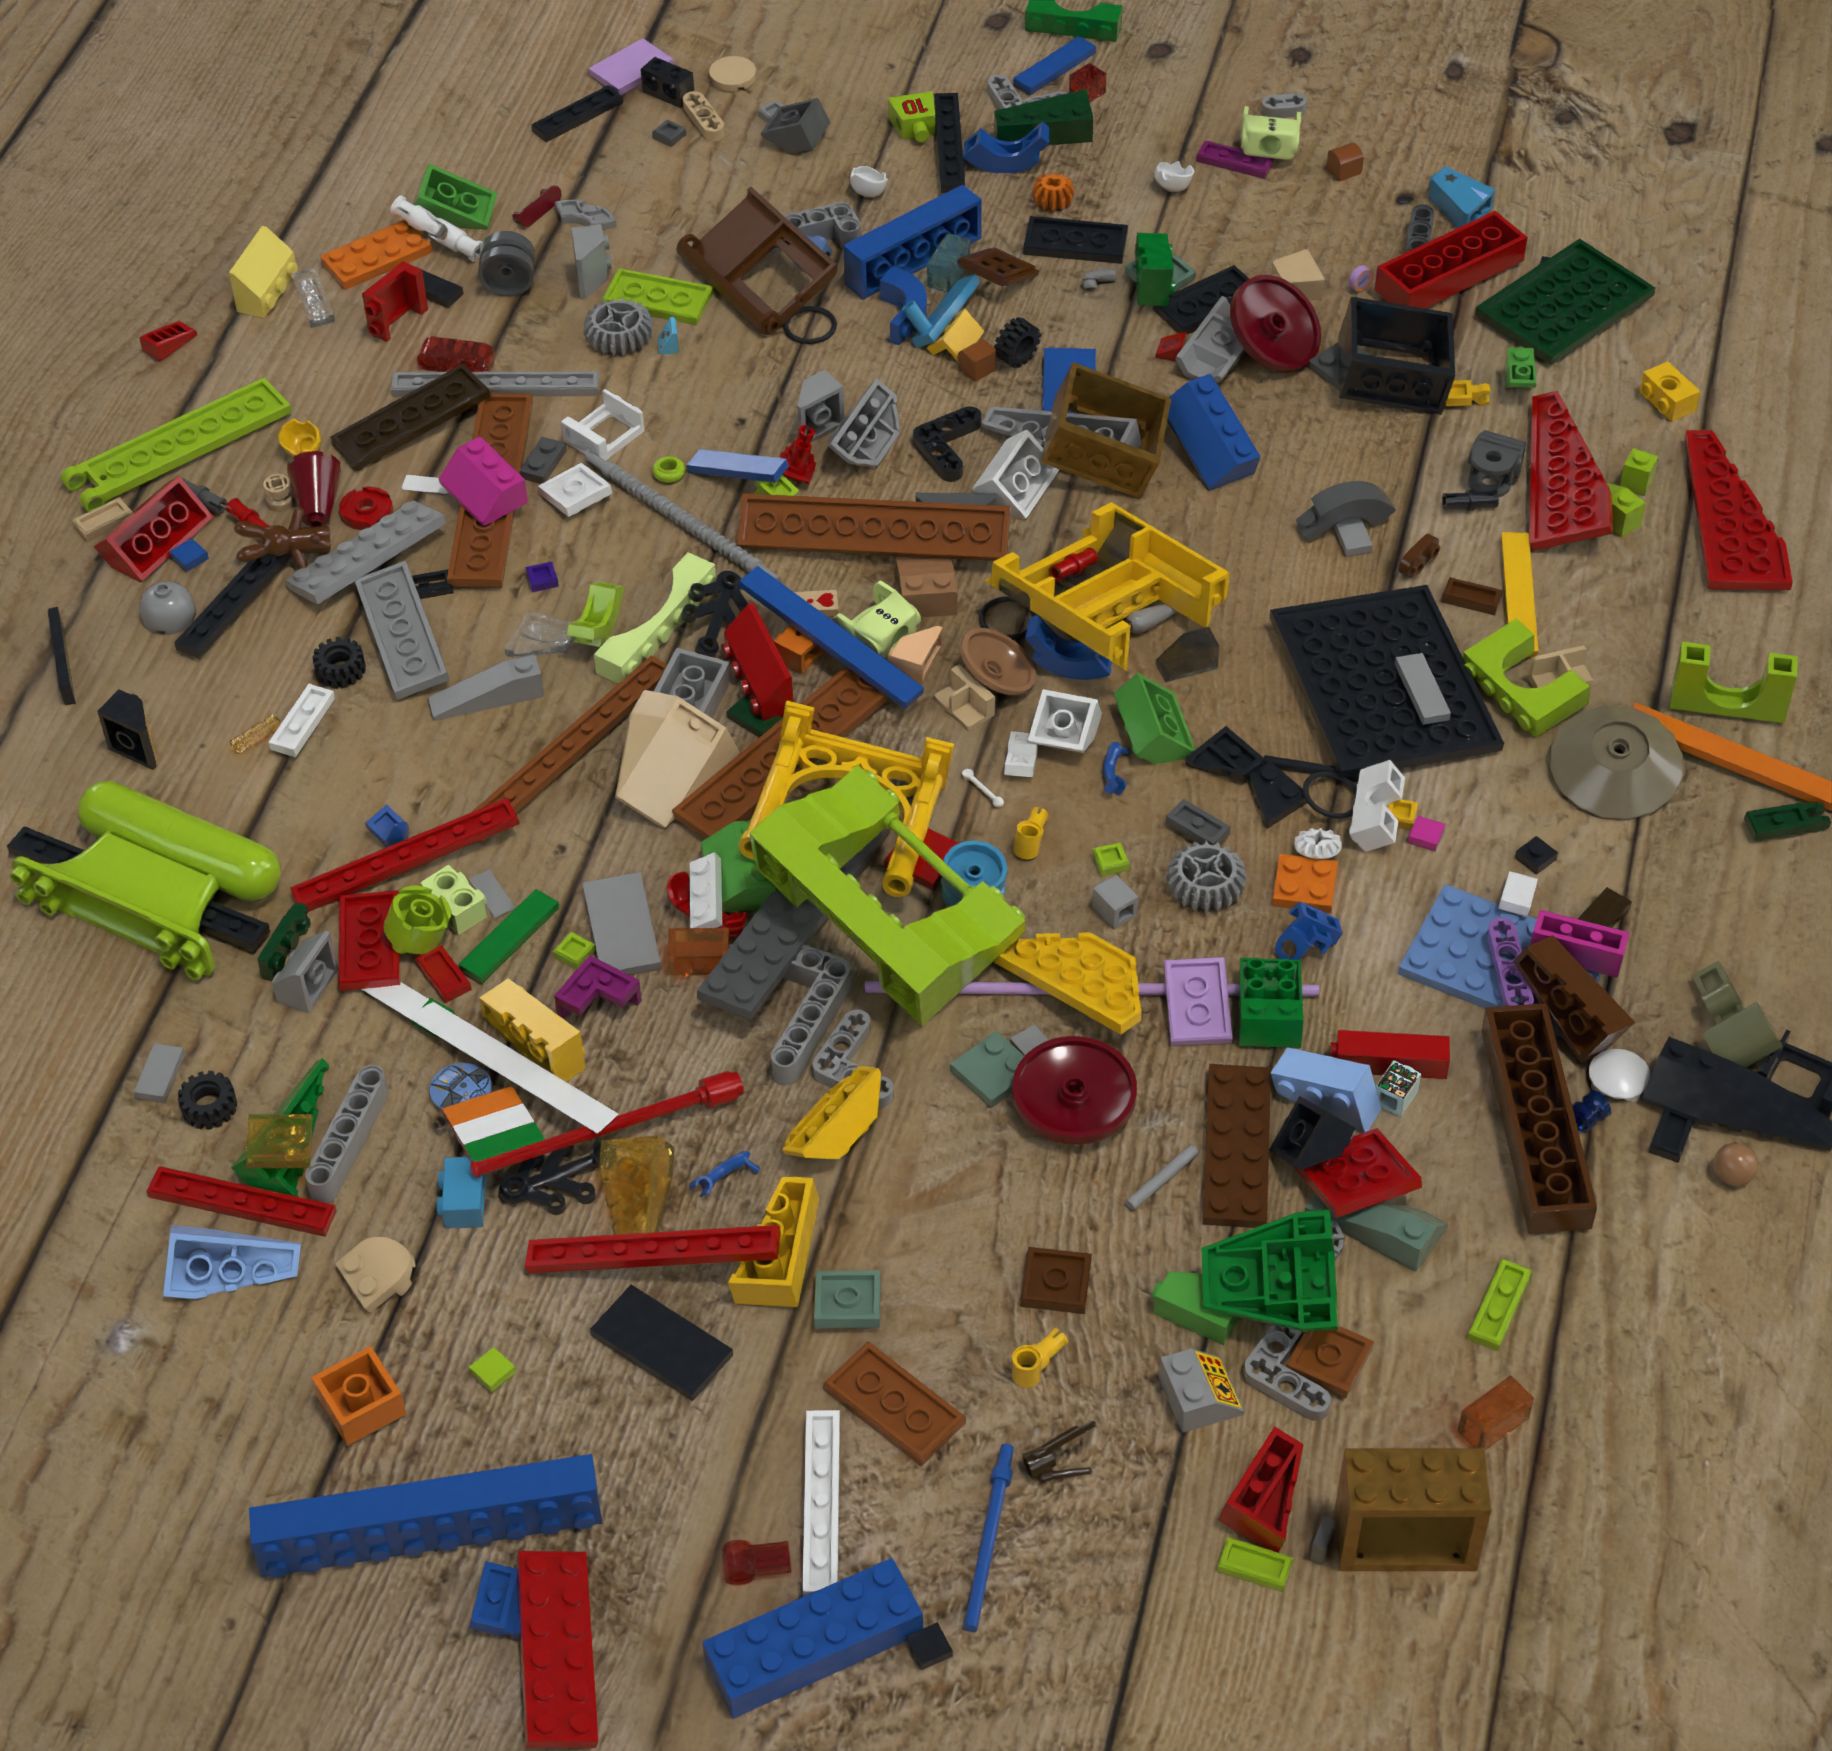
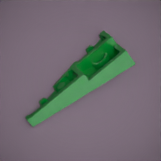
M323 1058L312 1065L231 1167L248 1186L292 1196L298 1195L299 1190L296 1189L298 1179L303 1174L305 1168L302 1162L305 1151L310 1147L318 1114L316 1105L318 1097L323 1094L324 1090L322 1080L324 1072L329 1069V1064Z

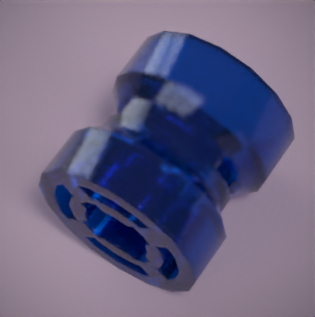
M1591 1090L1584 1095L1582 1102L1572 1104L1578 1131L1582 1133H1587L1594 1128L1596 1121H1603L1611 1115V1106L1608 1100L1596 1090Z

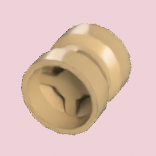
M284 474L268 476L263 482L264 491L267 494L268 507L273 511L289 509L294 503L290 479Z

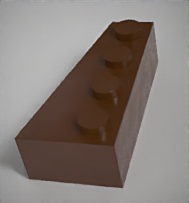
M1553 935L1526 947L1513 960V963L1541 1004L1547 1003L1551 1020L1580 1063L1598 1055L1602 1051L1608 1050L1635 1024L1634 1020Z

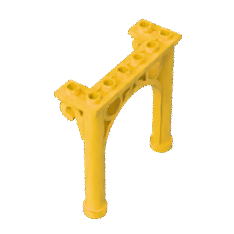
M786 701L779 748L748 829L742 834L738 848L741 854L754 860L749 832L777 807L785 804L788 795L793 789L815 779H842L857 765L864 771L870 770L879 780L878 784L885 790L890 789L897 795L900 801L899 809L903 824L924 842L939 793L942 789L945 790L955 744L926 737L923 755L920 758L813 730L811 727L815 708ZM817 758L828 763L817 766L808 759ZM798 764L802 770L794 774V771ZM889 779L906 781L909 785L895 786ZM914 795L912 804L910 806L906 797ZM899 836L882 881L884 891L893 897H905L910 893L914 881L912 875L919 854Z

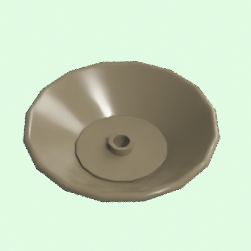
M1604 705L1580 712L1561 727L1551 746L1550 769L1559 790L1579 809L1600 818L1630 820L1655 812L1673 797L1682 779L1683 755L1673 733L1654 716L1632 707ZM1615 750H1621L1623 754L1616 753Z

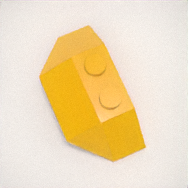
M857 1066L850 1076L842 1079L827 1091L787 1135L785 1146L782 1149L784 1154L822 1159H840L845 1156L854 1142L868 1131L871 1123L877 1118L881 1071L879 1068Z

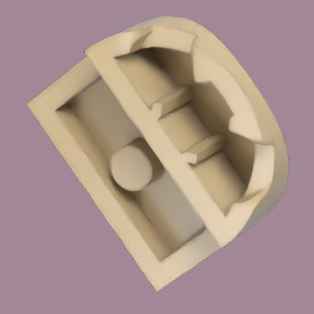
M371 1237L363 1240L335 1263L364 1309L370 1313L394 1293L402 1297L412 1284L410 1281L412 1268L416 1267L411 1252L399 1242L386 1237Z

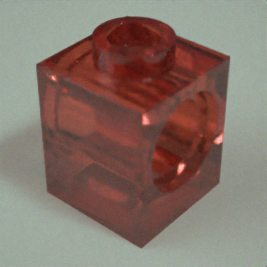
M1088 63L1069 75V93L1087 89L1089 101L1092 102L1106 93L1107 73Z

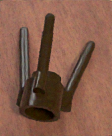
M1091 1421L1081 1427L1074 1426L1042 1446L1023 1453V1462L1031 1479L1040 1476L1042 1483L1057 1478L1091 1474L1092 1469L1090 1467L1051 1471V1468L1056 1466L1052 1451L1094 1428L1096 1422Z

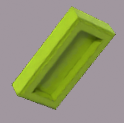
M1227 1537L1218 1563L1217 1572L1283 1592L1294 1557Z

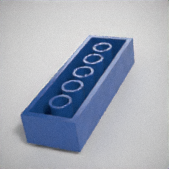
M961 185L843 245L845 285L864 300L880 291V280L892 266L914 274L982 239V199L965 185Z
M892 1557L702 1641L704 1660L734 1719L905 1642L906 1636L923 1629V1613Z

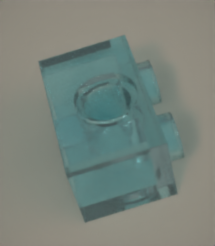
M946 234L927 263V287L947 293L965 272V269L961 268L957 261L958 258L970 255V239Z

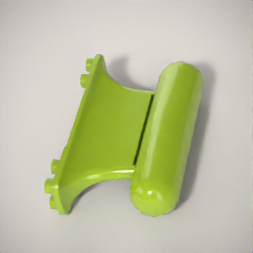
M98 781L86 788L78 801V819L85 830L99 837V839L78 856L61 863L42 864L19 856L12 862L13 871L9 874L12 882L20 888L15 895L21 903L30 905L34 900L40 903L39 907L47 915L53 916L59 911L72 918H79L160 954V961L165 967L174 969L177 965L185 967V973L191 979L199 980L202 975L210 976L215 970L210 945L199 934L201 917L217 890H221L245 901H260L276 889L280 881L281 864L276 854L262 844L119 783Z

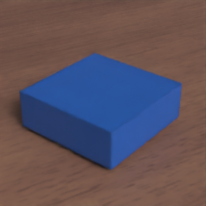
M192 538L170 550L171 558L186 572L209 559L207 551Z

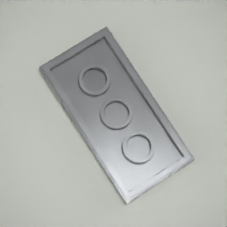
M641 872L582 882L598 959L628 975L661 969Z

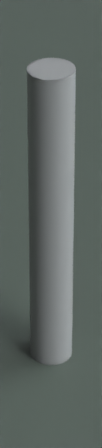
M1189 1145L1129 1197L1125 1201L1126 1206L1132 1211L1139 1207L1198 1155L1196 1147Z

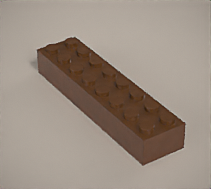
M1547 1003L1487 1007L1481 1030L1528 1234L1592 1229L1597 1204Z

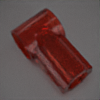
M733 1540L722 1546L724 1579L730 1585H745L752 1582L758 1576L791 1573L788 1541L752 1545L746 1540Z

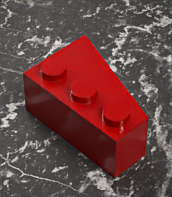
M1274 1426L1227 1500L1218 1521L1258 1546L1279 1553L1286 1540V1529L1292 1508L1293 1492L1297 1482L1304 1444Z

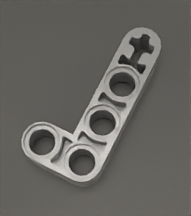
M837 202L784 216L804 235L810 237L818 235L826 240L835 238L841 249H843V245L861 236L860 221L852 207L845 202ZM774 248L769 253L781 252L782 250L779 248Z

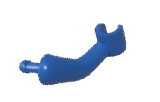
M1112 742L1108 746L1103 764V774L1107 782L1104 786V791L1108 794L1115 792L1117 795H1120L1127 786L1124 779L1115 775L1117 759L1121 754H1129V749L1122 748L1119 742Z
M742 1151L720 1163L706 1176L692 1180L689 1183V1188L692 1190L699 1183L703 1189L700 1197H703L712 1191L713 1184L743 1164L752 1169L754 1173H758L760 1168L748 1159L750 1156L749 1151Z

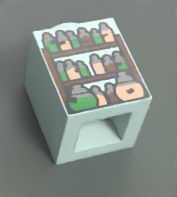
M1393 1060L1376 1085L1382 1109L1402 1117L1418 1093L1421 1073L1415 1071L1410 1066L1402 1065Z

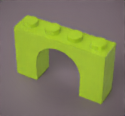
M1514 619L1464 651L1463 659L1466 663L1464 666L1469 670L1472 678L1481 686L1486 695L1492 696L1505 713H1510L1518 721L1523 730L1529 731L1537 738L1588 705L1590 686L1572 669L1549 684L1539 688H1523L1511 683L1504 675L1507 670L1534 653V634L1518 619Z
M1681 642L1671 685L1669 709L1785 723L1797 679L1798 656L1768 653L1763 675L1756 683L1742 688H1728L1716 684L1707 675L1710 665L1711 645Z

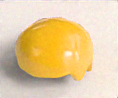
M292 419L281 427L278 434L279 444L293 458L299 453L318 451L322 443L321 431L309 420L299 422L296 419Z

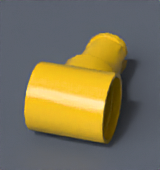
M1039 807L1032 808L1028 820L1022 821L1017 825L1013 852L1017 857L1027 860L1037 857L1044 833L1043 826L1049 817L1045 809L1042 808L1038 814Z
M1053 1328L1039 1343L1016 1348L1012 1355L1013 1381L1018 1386L1024 1388L1035 1386L1040 1381L1041 1371L1049 1365V1359L1068 1344L1065 1334L1063 1332L1060 1333L1059 1329ZM1022 1365H1030L1032 1367L1025 1368Z

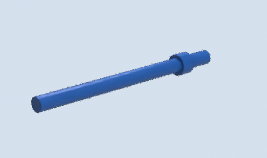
M1010 1444L1001 1445L997 1466H994L990 1482L993 1484L964 1623V1629L969 1632H976L978 1628L1006 1487H1009L1013 1471L1010 1469L1014 1447Z

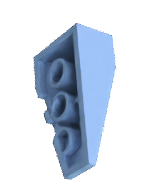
M171 1225L163 1296L198 1299L214 1293L229 1292L245 1286L260 1285L295 1277L298 1274L301 1243L207 1228Z

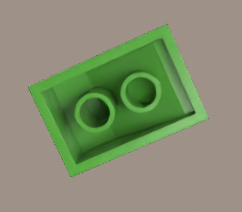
M428 164L419 182L413 205L425 208L436 218H442L458 228L487 230L497 193Z

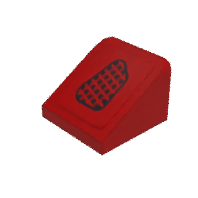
M1187 332L1161 338L1155 358L1176 361V356L1186 344Z

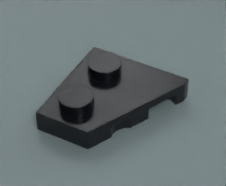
M1227 726L1185 758L1186 765L1191 768L1242 782L1249 779V774L1265 765V758Z
M1271 761L1249 774L1248 782L1252 793L1256 795L1255 801L1258 809H1261L1264 817L1263 823L1267 829L1307 804L1303 795V788Z

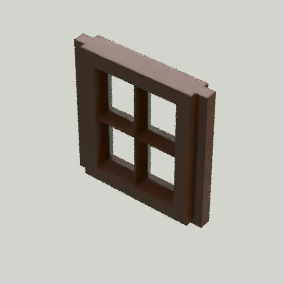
M995 247L958 258L957 261L961 268L1001 287L1009 286L1039 274V270L1035 269L1036 266Z

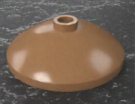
M976 628L970 630L962 639L960 651L963 662L972 676L985 687L1004 695H1021L1028 692L1034 685L1036 670L1031 658L1019 644L1008 636L992 629Z

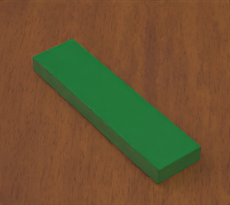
M535 889L458 964L459 969L483 984L559 909V902Z

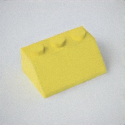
M262 226L229 272L237 312L265 318L270 309L274 308L277 299L281 293L285 292L288 283L296 276L298 271L294 252L266 226Z

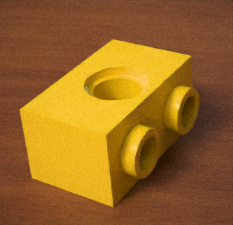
M1668 361L1644 371L1639 389L1642 396L1648 399L1671 422L1697 411L1701 393L1696 386Z

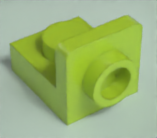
M781 475L776 483L757 481L754 485L757 487L754 494L796 496L800 491L783 475Z

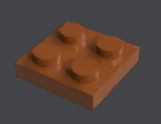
M1338 1326V1330L1304 1332L1286 1367L1322 1388L1347 1398L1373 1349L1374 1341L1341 1326Z

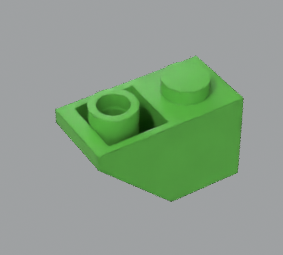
M1507 347L1504 366L1505 388L1533 389L1536 387L1534 348Z

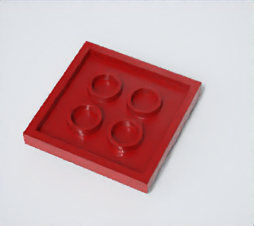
M1378 1128L1352 1136L1350 1144L1343 1150L1341 1156L1302 1170L1294 1167L1336 1218L1422 1188V1177Z

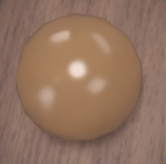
M1742 1143L1725 1144L1717 1151L1713 1159L1714 1171L1717 1177L1728 1185H1745L1755 1177L1758 1171V1159L1755 1152Z

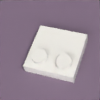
M582 463L538 485L539 494L568 517L577 514L580 510L612 494L611 485Z

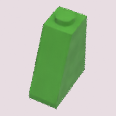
M1169 1271L1163 1282H1157L1151 1295V1299L1154 1300V1314L1222 1345L1226 1343L1240 1319L1237 1316L1204 1309L1202 1273Z

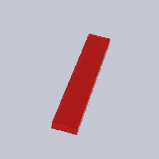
M158 1166L146 1191L149 1198L326 1237L337 1212L336 1206L333 1204Z

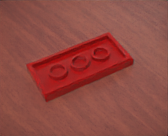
M399 890L339 896L340 991L401 985L400 953L393 949L392 943L384 932L386 916L394 897L399 894Z

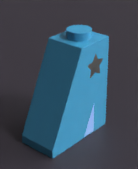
M1446 166L1438 173L1433 174L1429 181V199L1457 228L1486 215L1493 208L1494 188Z

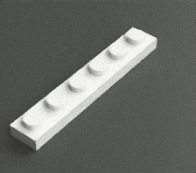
M840 1410L806 1411L803 1597L838 1582Z

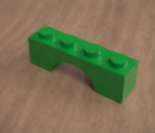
M1029 0L1025 10V31L1074 37L1080 36L1082 38L1117 42L1122 26L1123 6L1099 3L1094 8L1086 11H1070L1060 7L1055 0Z

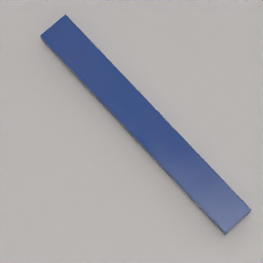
M759 566L739 580V588L903 709H906L923 694V686Z

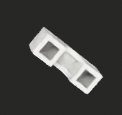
M1391 760L1360 770L1356 799L1353 806L1352 823L1349 831L1352 840L1357 842L1365 852L1395 843L1398 820L1386 806L1402 799L1405 777Z

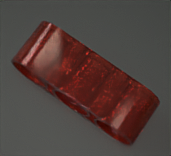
M431 336L424 340L417 356V363L424 370L434 372H449L461 364H464L471 372H489L495 357V350L492 346L482 342Z

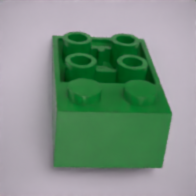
M1240 958L1239 1046L1301 1048L1304 1021L1301 960Z

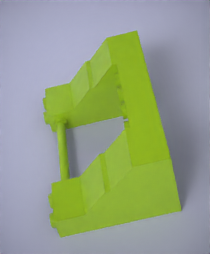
M857 765L832 788L808 794L803 799L780 805L750 831L749 835L755 866L796 907L808 898L877 964L880 987L922 1027L1025 932V915L1015 905L1012 907L1003 900V894L995 886L989 887L984 881L976 887L969 886L899 820L900 801L897 795L892 790H885L878 784L879 780L870 770L864 771ZM885 828H891L962 894V900L956 905L934 912L930 917L910 923L903 928L902 923L895 915L890 914L888 916L881 909L882 905L878 899L872 894L866 895L860 889L861 886L856 878L851 874L845 875L840 868Z

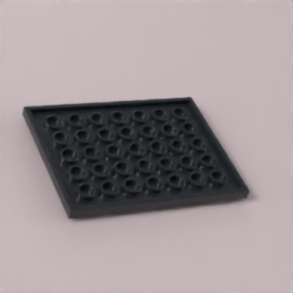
M1428 585L1270 609L1269 618L1340 778L1357 776L1360 774L1361 769L1391 760L1398 769L1503 750V739L1469 670L1464 666L1466 663ZM1423 653L1451 712L1450 720L1422 724L1395 666L1396 657Z

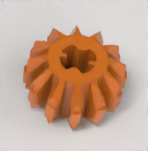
M1054 172L1051 175L1043 173L1042 177L1036 178L1034 188H1032V196L1036 206L1042 207L1043 211L1051 209L1053 212L1055 209L1063 211L1064 207L1071 205L1074 188L1071 179L1064 177L1063 173L1059 175L1054 174Z

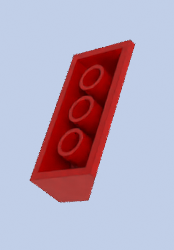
M178 475L165 483L93 547L111 568L138 582H142L171 556L170 550L189 540L214 516Z
M749 603L724 631L725 643L721 644L722 652L726 660H731V670L735 679L740 678L741 680L740 687L744 697L749 696L751 699L749 704L753 715H760L763 721L778 716L783 718L786 701L794 702L792 676L754 603Z

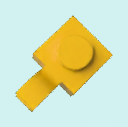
M1454 380L1445 405L1472 406V400L1479 405L1490 404L1488 395L1491 393L1490 384L1471 385V380Z

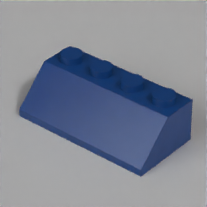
M1211 373L1188 381L1169 397L1171 398L1167 422L1208 491L1255 474L1261 456Z

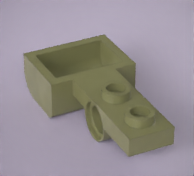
M1719 960L1692 975L1702 994L1701 997L1717 1023L1702 1032L1713 1054L1747 1067L1783 1047L1766 1013L1758 1002L1746 1008L1744 1007Z

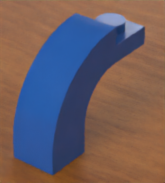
M1041 122L1025 137L1011 142L998 140L980 128L965 141L963 158L974 166L992 173H1017L1027 170L1039 162L1040 151L1048 145L1049 126Z
M892 266L880 280V299L901 308L899 313L890 322V342L900 345L906 337L911 335L912 331L918 332L902 308L914 300L927 317V293L917 277L908 271Z

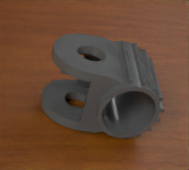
M1487 430L1481 432L1475 439L1468 457V463L1471 464L1468 479L1469 488L1475 492L1497 490L1499 497L1507 494L1515 477L1519 478L1526 442ZM1493 478L1497 483L1495 485H1487L1482 480Z

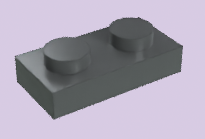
M541 437L522 465L521 476L525 480L539 484L546 482L567 451L566 443Z
M1185 799L1166 816L1167 825L1201 845L1206 840L1209 845H1215L1217 842L1220 844L1230 834L1229 825Z

